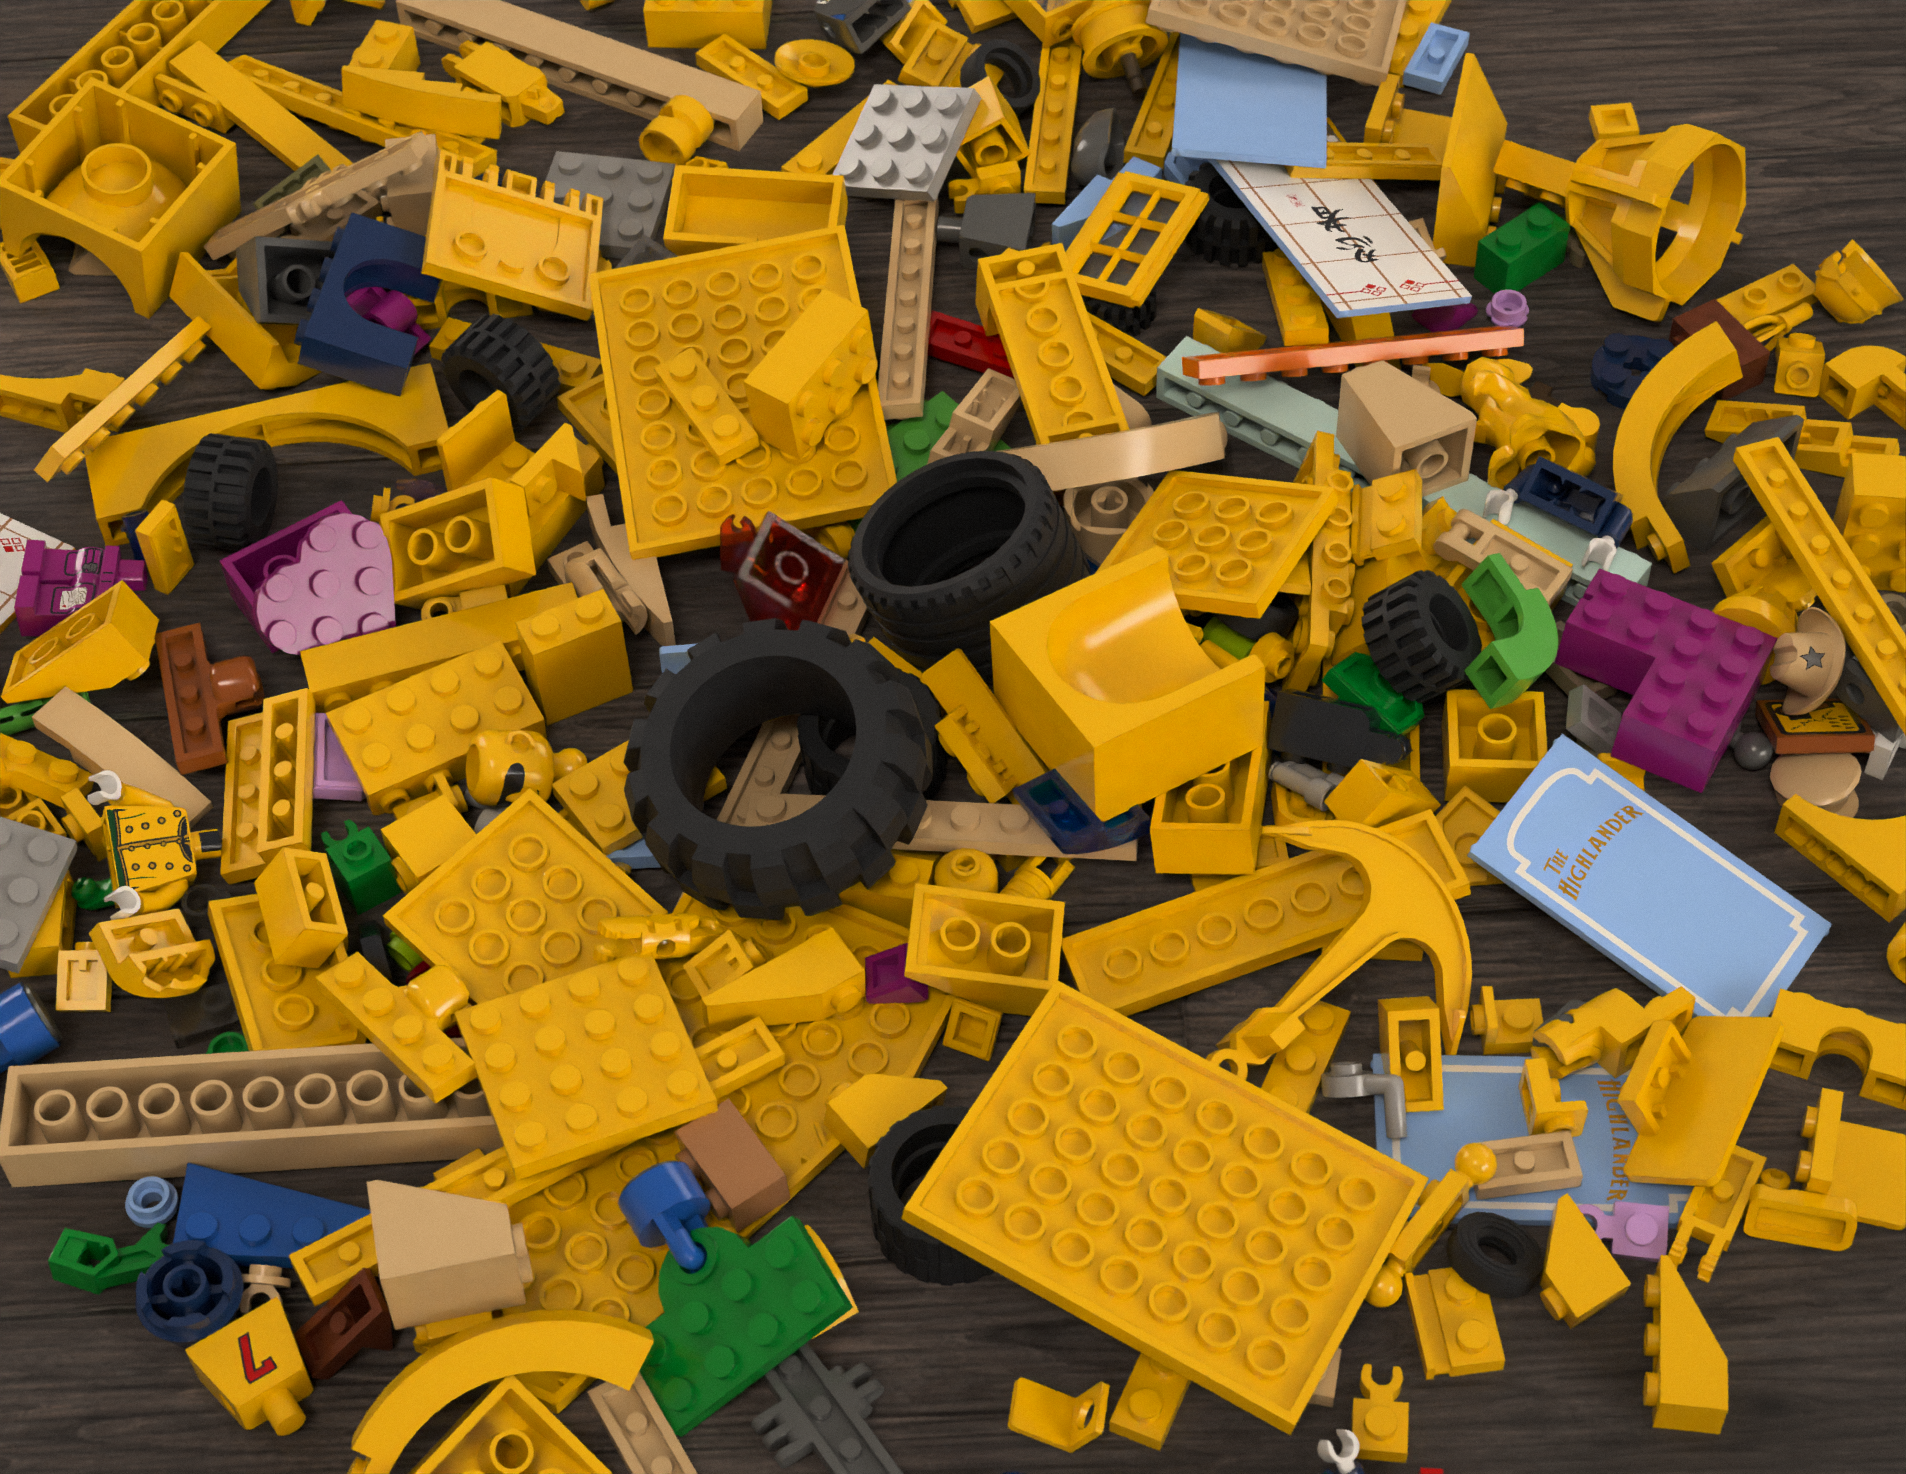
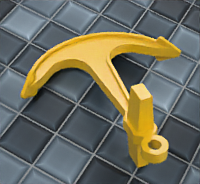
M1312 820L1278 827H1262L1263 835L1277 838L1303 849L1340 855L1351 862L1361 876L1364 887L1363 903L1356 916L1274 1007L1256 1009L1247 1020L1238 1023L1216 1044L1219 1050L1208 1054L1206 1060L1217 1066L1224 1060L1229 1063L1232 1074L1246 1080L1248 1073L1247 1065H1263L1272 1054L1282 1051L1306 1028L1297 1017L1388 943L1395 940H1408L1415 943L1430 957L1435 971L1436 1005L1439 1007L1440 1030L1446 1055H1456L1469 1007L1472 958L1463 918L1453 896L1437 872L1407 844L1386 832L1361 823L1344 820Z

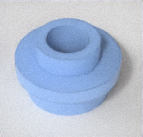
M155 1176L144 1177L136 1181L129 1189L125 1201V1209L130 1220L144 1228H152L157 1222L165 1224L175 1215L179 1207V1196L175 1187L170 1182ZM153 1201H160V1203L152 1208H146L149 1203Z

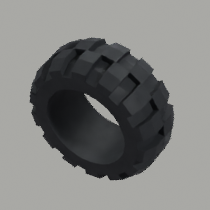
M777 618L743 623V635L722 642L720 636L715 633L688 649L687 652L691 661L677 674L666 668L648 691L644 705L650 715L648 719H634L623 762L630 772L627 775L624 793L632 822L644 838L646 846L664 873L672 875L684 893L711 909L726 910L732 904L741 918L783 920L785 908L801 906L806 916H813L843 905L839 893L858 882H861L867 890L870 889L896 863L890 851L897 841L907 845L911 843L928 806L921 791H926L933 779L931 743L924 731L923 719L909 688L900 681L894 665L871 644L856 639L851 643L846 631L804 619L798 631L788 630L785 622ZM816 714L837 719L856 730L854 751L841 779L821 801L800 815L765 826H737L715 820L704 814L703 804L706 785L716 763L730 745L754 727L783 716Z

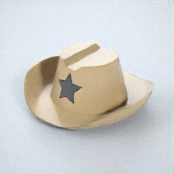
M1816 607L1807 608L1801 613L1797 623V633L1782 634L1773 647L1775 660L1774 664L1770 666V674L1773 679L1788 686L1782 706L1785 714H1806L1819 707L1833 692L1843 671L1846 655L1843 633L1837 622L1827 612Z

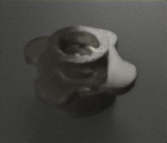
M198 884L188 889L183 895L181 903L184 910L182 915L189 929L199 927L213 932L208 917V910L201 911L208 909V901L232 898L231 894L224 889L218 890L210 884Z

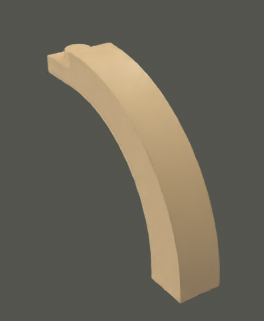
M1219 412L1141 428L995 452L1015 454L1021 456L1022 459L1029 460L1033 466H1037L1041 470L1051 490L1057 491L1166 472L1224 459L1226 456L1227 430L1224 423L1220 421Z

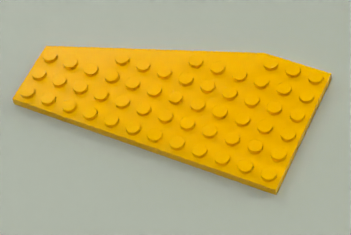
M684 893L672 912L696 913L697 916L716 917L724 933L731 929L746 940L750 937L755 938L764 948L770 960L831 926L864 969L865 957L908 943L909 938L908 928L845 903L813 916H806L801 906L785 908L783 920L741 918L732 904L726 910L711 909ZM698 953L682 958L655 959L694 1049L730 1031L709 1032L704 1025L702 997L682 966ZM928 985V1000L917 1003L870 1004L866 1001L865 996L851 1010L845 1013L837 1012L821 1021L766 1026L785 1054V1065L717 1099V1105L728 1098L786 1175L791 1200L845 1150V1147L823 1124L828 1103L827 1098L830 1093L844 1081L850 1080L852 1083H855L866 1073L918 1078L948 1023L953 1000L958 996ZM690 1122L643 1137L508 1207L511 1225L519 1223L523 1225L533 1281L523 1283L526 1304L492 1310L493 1319L536 1310H577L624 1319L645 1328L662 1315L664 1309L658 1294L659 1271L669 1248L667 1244L651 1248L642 1246L620 1210L618 1200L623 1188L637 1174L655 1164L664 1161H676L675 1155L680 1152L675 1131ZM697 1178V1181L703 1189L704 1193L708 1191L709 1189L707 1188V1186H703L702 1182L699 1180V1178ZM790 1200L738 1233L726 1217L719 1221L711 1210H709L704 1220L709 1227H720L749 1239ZM417 1336L415 1337L413 1345L416 1352L423 1354L431 1348L430 1344L419 1347ZM536 1371L514 1374L550 1412L557 1415L597 1379L578 1373L560 1371ZM492 1380V1381L487 1382V1383L490 1384V1385H492L495 1380Z

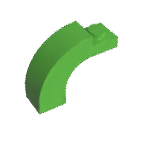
M1497 553L1488 555L1461 584L1487 621L1495 637V641H1492L1464 671L1490 709L1501 707L1517 700L1552 664L1558 648L1556 623L1545 597L1539 588L1526 590L1503 556Z

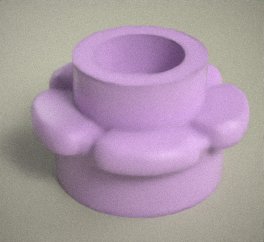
M1501 290L1493 296L1492 302H1489L1486 307L1487 316L1491 317V322L1496 326H1522L1527 321L1526 315L1529 313L1526 298L1515 290Z

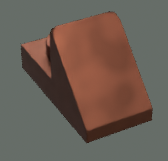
M362 1268L294 1334L312 1378L328 1380L362 1347L385 1351L393 1349L390 1311L371 1269Z

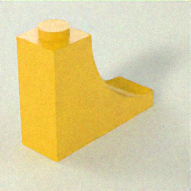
M1794 794L1783 803L1775 834L1889 923L1906 909V815L1882 820L1851 818L1819 808L1797 794Z

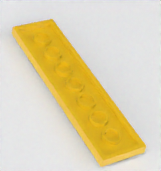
M1431 809L1377 828L1396 837L1422 856L1443 880L1454 900L1471 895L1470 882ZM1312 850L1258 869L1254 875H1241L1063 938L1061 952L1075 986L1080 993L1127 1017L1330 945L1356 916L1363 903L1364 887L1359 872L1351 862L1340 855Z

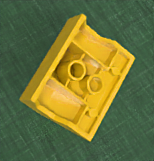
M188 252L180 253L169 297L192 320L199 315L211 326V329L206 334L207 337L252 380L254 385L265 390L296 386L322 372L298 364L301 346L294 344L298 326L257 324L238 289L237 257L226 269L205 270Z

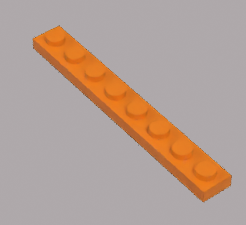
M1499 325L1328 342V344L1298 345L1182 357L1183 375L1197 378L1199 385L1210 386L1225 384V376L1240 375V381H1261L1267 379V372L1281 371L1282 377H1300L1308 375L1307 368L1322 367L1323 373H1339L1348 371V364L1362 363V367L1381 360L1389 363V360L1402 359V364L1406 365L1429 363V356L1442 354V360L1448 361L1468 359V352L1480 350L1482 356L1508 355V348L1524 346V329Z

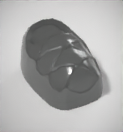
M1116 108L1096 111L1084 122L1075 139L1071 167L1076 182L1086 187L1097 174L1112 180L1125 166V136Z

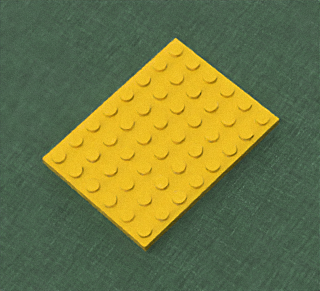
M845 225L588 274L628 546L632 560L655 556L656 558L755 539L763 521L771 536L863 518L872 505L889 488L897 483L875 375L869 383L863 384L851 398L846 411L841 415H837L826 427L819 443L813 447L811 446L800 460L759 439V447L720 466L656 379L653 368L693 347L754 429L743 381L824 288L861 306Z
M1056 980L904 1207L901 1219L1291 1436L1429 1178Z

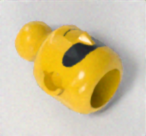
M487 730L477 734L469 744L466 757V784L472 798L477 803L485 806L508 807L529 788L546 802L552 791V783L587 764V758L583 752L576 748H567L559 753H553L549 741L538 732Z

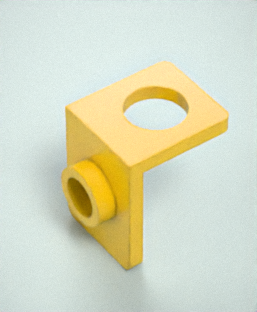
M1021 1377L1014 1382L1008 1427L1012 1431L1073 1453L1102 1434L1109 1384L1099 1382L1075 1398ZM1094 1403V1411L1091 1420L1088 1423V1425L1084 1428L1086 1414L1090 1406Z

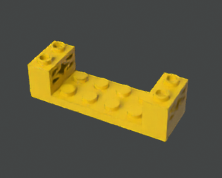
M1058 243L979 258L975 304L986 336L1000 335L1036 440V445L1130 430L1063 244ZM1066 489L1053 491L1060 506L1064 505Z

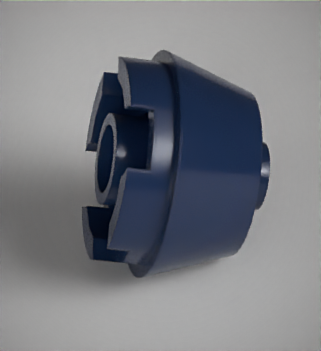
M188 1240L171 1244L161 1250L164 1256L154 1262L145 1275L141 1271L138 1276L135 1303L137 1315L141 1323L153 1335L176 1346L187 1349L236 1320L243 1294V1278L240 1269L231 1257L220 1250L208 1247L206 1242Z

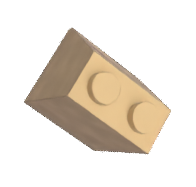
M1383 360L1364 367H1357L1350 372L1342 374L1336 437L1371 486L1372 480L1416 469L1422 479V497L1468 481L1477 422L1473 412Z
M381 1180L367 1182L379 1276L395 1330L526 1304L523 1283L533 1281L530 1258L526 1247L522 1223L511 1225L507 1204Z

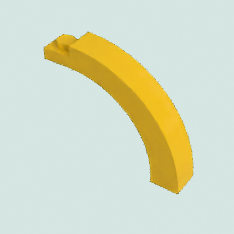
M1717 321L1699 330L1677 345L1648 373L1634 392L1623 413L1613 450L1616 492L1623 495L1620 503L1630 508L1633 513L1632 525L1628 532L1637 550L1648 545L1657 561L1665 559L1673 573L1689 567L1690 562L1684 540L1658 498V476L1664 453L1680 425L1700 404L1719 390L1743 378L1737 350Z
M536 1310L502 1316L460 1331L433 1346L406 1366L381 1392L367 1410L352 1436L351 1449L367 1457L365 1460L356 1457L347 1474H389L403 1448L427 1420L450 1401L492 1380L528 1372L560 1371L599 1378L629 1391L654 1343L651 1330L624 1319L600 1313L577 1310Z

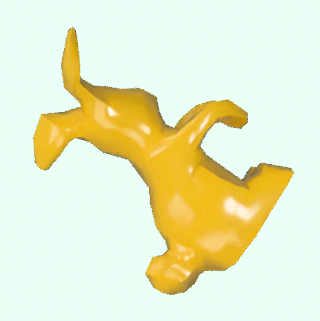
M1480 357L1467 364L1465 371L1444 363L1422 364V366L1431 367L1429 379L1438 385L1442 395L1447 397L1462 395V401L1478 414L1479 418L1476 422L1474 441L1496 447V451L1492 454L1488 466V484L1492 487L1503 490L1504 486L1531 464H1535L1539 456L1585 477L1592 472L1596 464L1595 452L1591 448L1585 447L1584 435L1575 422L1556 406L1531 398L1528 389L1520 385L1531 377L1532 367L1529 364L1509 358L1489 359L1485 357Z

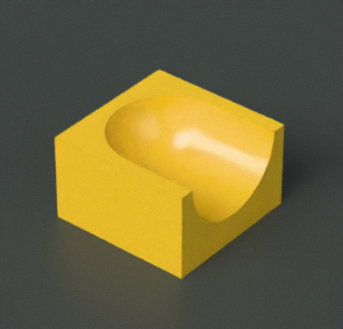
M90 77L0 175V224L6 252L20 258L41 233L55 234L69 239L90 251L111 269L127 290L135 313L148 319L153 316L169 297L180 253L188 252L198 262L207 252L204 246L216 230L232 223L241 212L236 143L93 77Z
M1158 545L990 621L994 696L1007 712L1017 730L1095 826L1263 746L1265 665L1255 654H1252L1220 669L1206 655L1194 638L1181 613L1170 579L1168 557Z

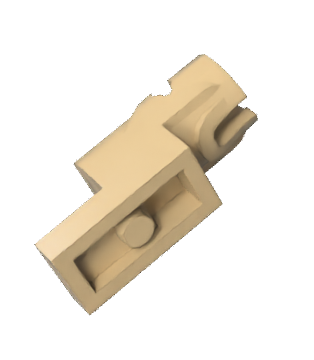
M585 541L547 559L549 571L559 585L573 582L577 598L604 589L621 621L626 622L635 635L643 629L648 618L647 609L625 578L618 573L602 549L594 550L589 542Z

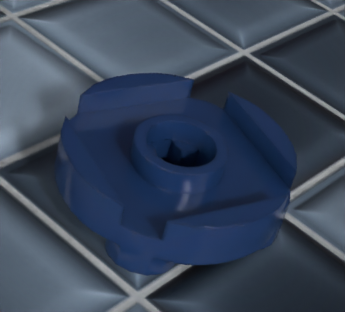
M1621 333L1610 334L1605 338L1604 344L1594 354L1590 372L1591 384L1596 392L1599 387L1602 392L1607 394V402L1618 408L1626 409L1641 382L1658 362L1674 349V345L1662 338L1652 339L1637 335L1626 336ZM1631 369L1641 371L1640 376L1631 375Z

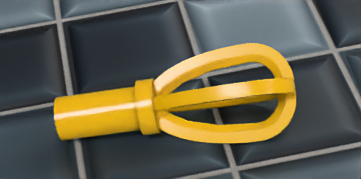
M1803 302L1785 313L1760 316L1748 320L1742 325L1748 330L1759 324L1772 323L1752 333L1759 342L1774 336L1764 346L1767 350L1771 351L1776 347L1777 338H1783L1793 327L1810 319L1813 316V309L1808 303Z

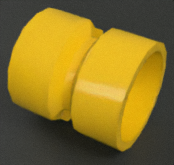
M675 95L641 133L639 137L640 148L649 161L685 166L694 155L696 148H700L711 135L714 129L713 119L709 111L694 98L686 95Z

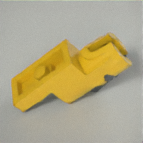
M1680 986L1664 997L1658 996L1653 998L1645 1008L1617 988L1604 992L1588 1002L1572 999L1534 1031L1532 1035L1533 1046L1530 1047L1531 1056L1533 1059L1546 1058L1549 1075L1552 1078L1562 1079L1595 1063H1598L1614 1078H1617L1632 1068L1638 1056L1639 1048L1644 1042L1653 1021H1672L1681 1037H1683L1688 1023L1692 1020L1696 998Z

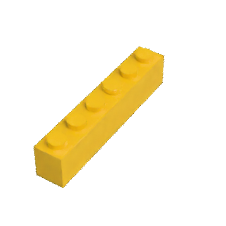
M573 582L300 651L309 690L315 699L316 713L332 711L405 680L411 675L431 669L501 639L517 670H525L515 622L577 599Z

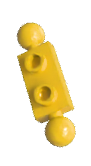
M1482 1143L1466 1144L1455 1156L1454 1166L1456 1171L1450 1169L1441 1182L1433 1179L1427 1185L1418 1200L1419 1210L1409 1222L1406 1221L1388 1255V1260L1383 1264L1365 1297L1366 1302L1372 1306L1382 1308L1391 1306L1399 1299L1403 1289L1401 1277L1404 1278L1405 1273L1413 1272L1468 1202L1470 1188L1473 1185L1487 1183L1495 1175L1497 1159L1494 1152L1488 1146Z

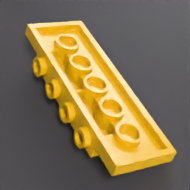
M1321 431L1316 432L1293 483L1335 487L1338 503L1306 549L1311 580L1310 595L1286 593V596L1298 607L1299 615L1286 637L1294 646V665L1291 671L1283 677L1282 690L1292 688L1306 692L1308 686L1314 687L1316 685L1322 659H1328L1331 656L1335 638L1341 626L1349 625L1354 611V598L1349 597L1355 573V563L1349 561L1352 556L1350 525L1353 520L1351 489L1354 482L1351 472L1339 470L1340 455L1334 454V434Z

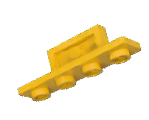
M955 649L922 673V679L948 714L934 725L939 732V741L944 750L952 757H957L968 772V782L978 795L985 796L989 803H995L1006 795L1011 803L1016 805H1039L1068 799L1030 744L1014 726L1007 712L961 649Z

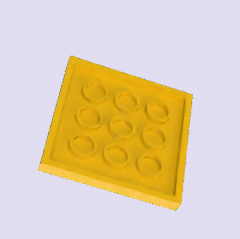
M1171 470L1095 573L1158 545L1168 557L1170 579L1180 609L1260 619L1337 505L1338 499L1335 487Z
M529 788L383 915L385 924L430 967L445 965L454 970L470 994L468 1002L474 1006L603 964L593 960L596 943L611 940L600 935L597 926L598 919L668 914V911Z
M636 952L454 1012L468 1055L476 1064L475 1069L479 1084L516 1181L718 1111L716 1097L652 952L643 955L640 952Z

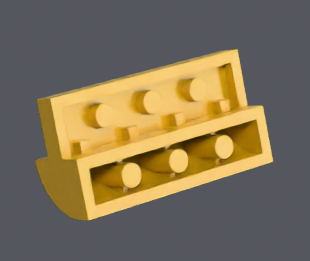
M308 688L265 698L263 701V712L228 721L226 753L228 763L226 764L220 875L229 885L258 878L283 847L311 851L316 703L314 696Z

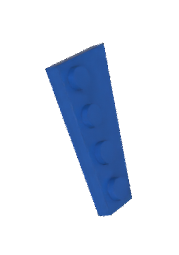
M187 1163L173 1244L188 1240L206 1242L208 1247L220 1250L231 1257L237 1266L250 1267L251 1264L293 1268L289 1258L290 1254L371 1214V1210Z

